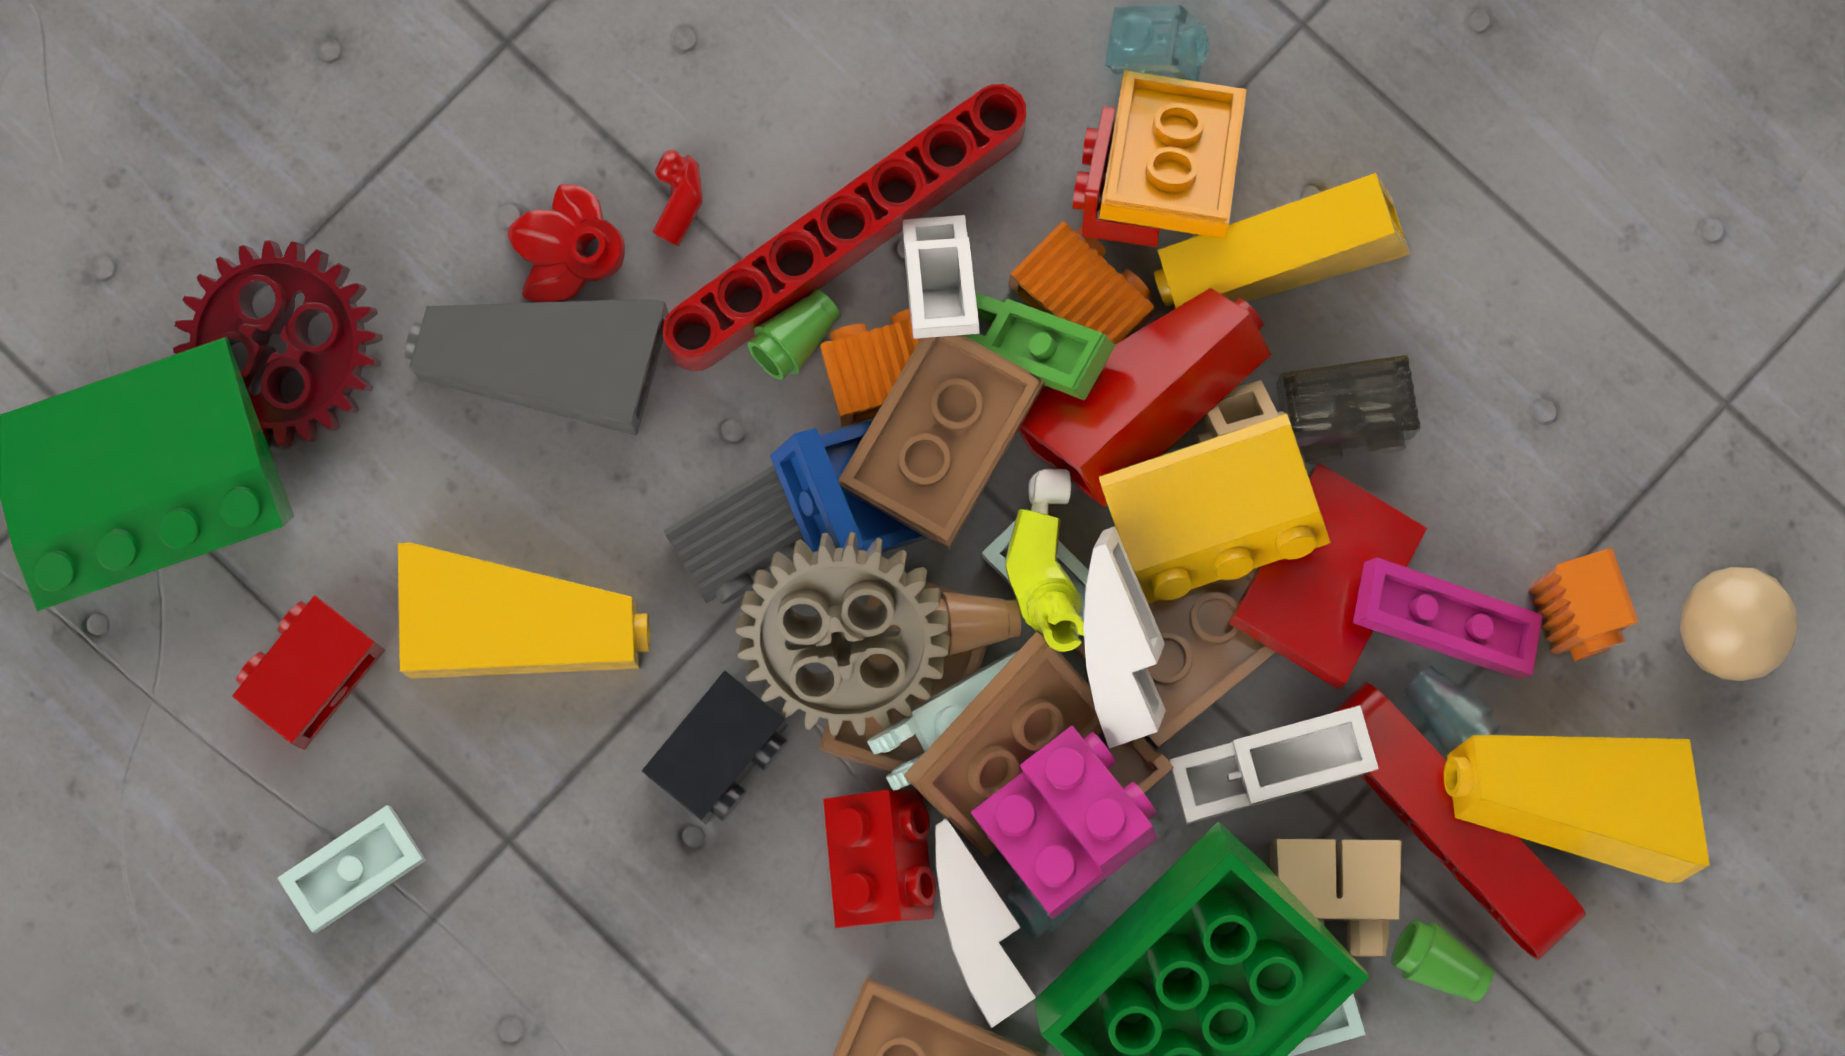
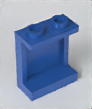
M873 420L819 435L817 428L795 433L770 455L803 539L812 552L819 551L822 533L829 534L835 548H844L849 533L853 532L858 540V549L867 551L871 544L877 538H880L883 545L882 553L928 539L841 489L838 479Z

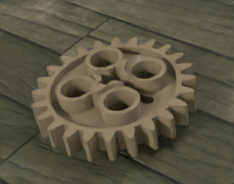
M853 532L849 533L844 548H835L829 534L822 533L819 551L812 552L808 545L799 539L795 543L793 562L785 555L776 552L773 554L770 566L772 573L757 570L752 585L755 591H745L741 610L745 614L739 615L736 634L745 637L740 641L737 653L738 658L752 660L748 665L747 681L766 679L760 698L763 702L781 696L784 699L781 716L785 719L798 709L806 712L805 729L808 730L822 717L828 719L831 735L838 734L843 720H851L858 735H864L867 718L874 717L884 729L890 728L893 707L901 714L910 717L914 707L913 695L925 700L931 697L932 681L930 678H942L944 660L941 657L948 655L950 636L943 632L948 630L949 614L948 611L936 610L940 606L941 590L939 588L922 590L927 570L924 567L914 569L908 573L904 571L906 551L902 549L887 560L881 557L883 545L880 538H877L869 549L864 551L858 549V540ZM862 595H872L879 598L884 604L875 608L865 607L859 604L855 598ZM808 604L819 613L813 616H802L796 613L791 606ZM890 625H898L900 627V630L891 627ZM786 640L793 642L797 645H790L787 643ZM874 654H885L890 656L895 662L888 665H878L867 657ZM811 662L826 665L831 671L814 673L809 671L804 665Z

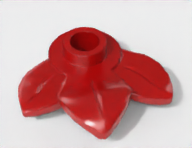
M560 184L554 194L552 210L538 209L526 212L517 218L507 231L513 249L526 261L533 263L532 269L525 281L522 296L534 303L566 302L573 299L587 281H599L614 275L622 266L625 257V243L622 234L614 225L603 219L600 201L586 188L577 185ZM598 239L599 248L597 252L590 257H585L584 253L587 246L593 240Z

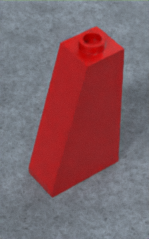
M1209 288L1117 343L1085 401L1048 386L1042 388L1020 426L1018 433L1032 454L1052 469L1068 470L1071 483L1105 507L1107 501L1099 480L1100 476L1161 456L1272 355L1259 331L1264 327V323L1258 313L1243 299L1238 298L1232 302L1212 288Z

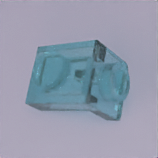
M1182 5L1114 7L1105 66L1115 74H1123L1124 70L1147 74L1171 73L1178 79L1198 82L1201 64L1205 62L1209 51L1206 26Z

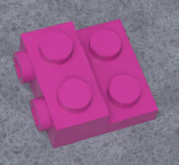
M1070 726L1020 764L1023 771L1020 775L971 811L976 822L1052 919L1157 840L1154 827L1149 822V819L1157 814L1152 803L1134 782H1131L1124 789L1108 770L1117 762L1094 732H1091L1083 739L1073 726Z

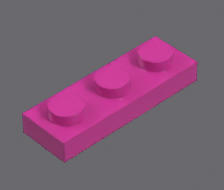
M1376 557L1364 562L1353 623L1517 679H1522L1533 675L1543 615Z

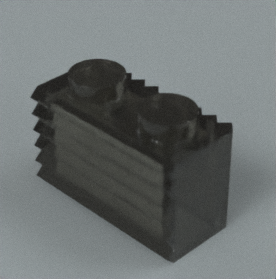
M1408 355L1283 372L1276 382L1280 411L1288 415L1300 453L1304 455L1306 464L1336 461L1343 458L1342 450L1367 446L1368 455L1395 453L1406 448L1405 441L1413 439L1420 430V420Z

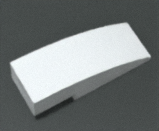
M965 215L902 220L913 338L979 334L972 259Z
M1114 526L1102 531L1093 548L1086 583L1083 626L1089 683L1095 710L1109 749L1158 732L1166 712L1147 668L1157 664L1165 643Z
M1361 706L1239 738L1231 743L1169 759V762L1174 767L1171 772L1186 825L1281 799L1379 769Z
M946 818L935 826L936 875L941 911L952 951L967 987L990 1028H993L1036 997L999 944L1019 930L1020 926Z

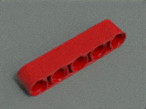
M1364 682L1332 712L1361 706L1379 769L1359 776L1526 953L1534 959L1540 960L1586 916L1584 908L1519 837L1455 818L1453 799L1447 793L1444 785L1446 760L1385 695L1370 683Z

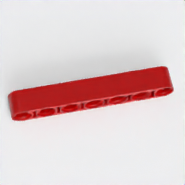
M991 84L980 89L674 307L666 316L663 324V337L673 361L681 368L689 371H703L712 367L754 337V328L802 298L809 296L814 290H820L903 230L902 220L922 217L1014 151L1021 143L1025 132L1026 103L1022 95L1013 87L1005 84ZM991 110H1002L1012 116L1014 123L1007 129L995 131L984 125L981 118ZM951 145L957 147L963 153L964 158L959 164L944 167L932 159L931 153L940 146ZM902 181L910 185L914 193L908 200L902 203H893L882 197L880 191L887 183ZM849 216L858 219L864 226L860 234L852 239L837 238L829 230L835 220ZM800 252L812 259L811 268L800 276H790L779 269L781 260L791 253ZM750 288L762 296L760 304L754 310L747 313L734 311L728 306L730 297L740 289ZM701 325L706 327L711 334L704 346L688 350L682 348L677 343L679 333L685 327Z

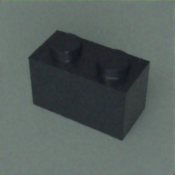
M724 670L642 769V772L705 825L714 815L723 821L746 794L747 791L739 784L753 767L757 765L763 771L766 770L784 749L788 740L781 733L788 725L782 716Z

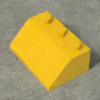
M1287 414L1099 477L1116 530L1148 604L1158 600L1178 599L1186 595L1191 589L1221 579H1238L1250 573L1254 568L1282 559H1298L1310 554L1315 548L1331 543Z

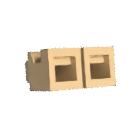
M1275 839L1269 843L1270 869H1273V873L1324 926V921H1347V951L1353 957L1386 956L1390 934L1389 922L1399 920L1401 840H1340L1336 842V839Z

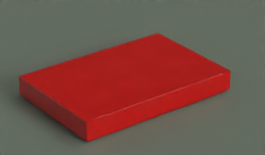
M1318 462L1311 470L1309 479L1331 543L1315 548L1310 554L1298 559H1282L1258 567L1228 623L1339 690L1346 684L1374 631L1353 623L1364 562L1378 557L1407 568L1427 527Z

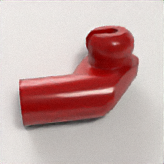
M668 150L663 153L658 161L655 174L660 181L671 185V197L652 232L660 238L680 246L702 205L703 193L699 164L691 155L683 157L675 150Z

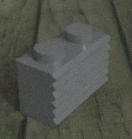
M774 465L663 530L706 603L718 597L722 604H726L740 597L745 591H749L752 588L753 580L751 576H754L758 569L763 570L771 565L774 553L779 552L793 562L796 541L801 539L805 542Z

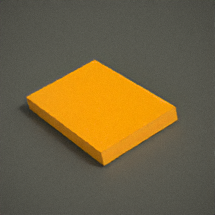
M1124 70L1099 219L1226 239L1247 89Z

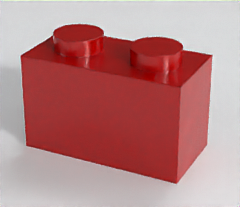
M315 594L307 604L300 601L287 612L277 629L282 635L266 654L260 651L246 662L236 678V682L240 686L231 696L290 744L303 750L306 749L385 651L383 647Z

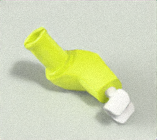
M1044 469L1035 473L1029 480L1028 494L1032 504L1031 511L1018 510L1008 547L1005 568L1026 623L1035 631L1043 633L1049 647L1056 651L1066 652L1075 649L1082 643L1075 632L1076 630L1078 634L1084 636V621L1080 617L1082 600L1080 593L1057 562L1061 520L1048 515V504H1068L1071 481L1070 473L1066 469Z

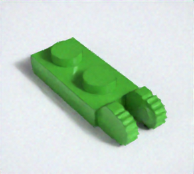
M975 293L978 318L985 322H992V325L986 336L969 334L964 335L965 337L1044 380L1045 386L1085 401L1116 346L1106 335L1010 299L1002 302Z

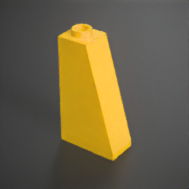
M1373 173L1229 224L1226 239L1198 235L1159 249L1157 251L1163 268L1154 271L1159 293L1166 307L1174 304L1175 308H1178L1209 288H1212L1232 302L1238 298L1248 302L1410 255V251L1392 197L1378 175Z
M411 542L398 543L400 672L410 679L640 669L639 652H650L649 614H638V605L631 596Z
M1472 735L1447 754V761L1444 767V785L1447 793L1452 796L1455 818L1667 883H1680L1710 866L1690 739Z

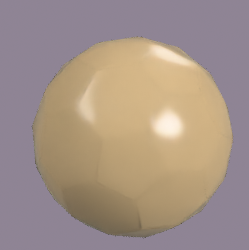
M1731 567L1714 571L1693 586L1682 604L1680 634L1684 647L1702 670L1718 678L1745 681L1764 677L1783 664L1795 644L1798 618L1792 598L1776 578L1757 569Z

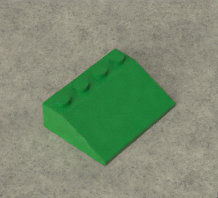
M227 337L0 414V500L13 552L37 611L284 527L294 517Z
M1217 822L1033 1000L1041 1036L1064 1056H1288L1370 977L1367 971L1266 864L1220 822Z

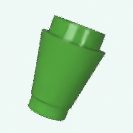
M814 290L809 296L802 298L754 328L755 337L747 343L748 349L755 361L773 378L783 380L789 373L797 375L831 330L833 324L841 317L837 306L826 294L820 290Z
M1418 919L1412 920L1398 938L1391 957L1392 965L1402 970V977L1404 979L1461 998H1467L1474 1003L1481 1000L1485 995L1494 976V969L1484 964L1479 957L1435 921L1425 924Z

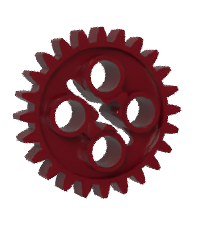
M265 240L261 258H259L253 248L242 245L239 246L240 265L237 266L229 259L218 257L216 263L221 274L220 278L216 280L202 274L196 277L206 293L202 299L184 296L182 301L195 311L193 320L175 321L174 326L181 331L189 333L190 342L174 347L173 353L178 354L224 337L228 338L230 346L237 342L243 343L247 350L248 360L240 373L266 442H268L273 431L278 446L289 447L292 446L295 429L304 441L314 442L317 441L316 422L319 421L327 429L336 431L340 428L339 420L335 413L336 409L340 408L351 413L359 411L356 402L350 394L353 389L372 391L373 386L360 375L363 368L381 366L380 360L366 354V346L383 340V336L365 330L364 323L374 318L378 312L377 309L369 306L357 307L356 302L364 295L367 289L359 283L343 286L350 271L347 266L338 263L326 271L329 254L316 249L305 262L306 253L304 245L291 241L283 257L278 243ZM269 285L275 293V305L270 314L259 318L253 310V298L259 289ZM302 292L305 296L304 302L294 311L295 297L298 293ZM326 313L332 324L331 334L326 342L315 346L308 336L309 323L316 315ZM272 334L280 335V338L288 343L284 354L276 353V349L268 344ZM297 369L304 379L303 393L297 400L288 403L281 394L282 379L288 372ZM262 377L261 391L259 394L254 395L252 393V386L255 381Z

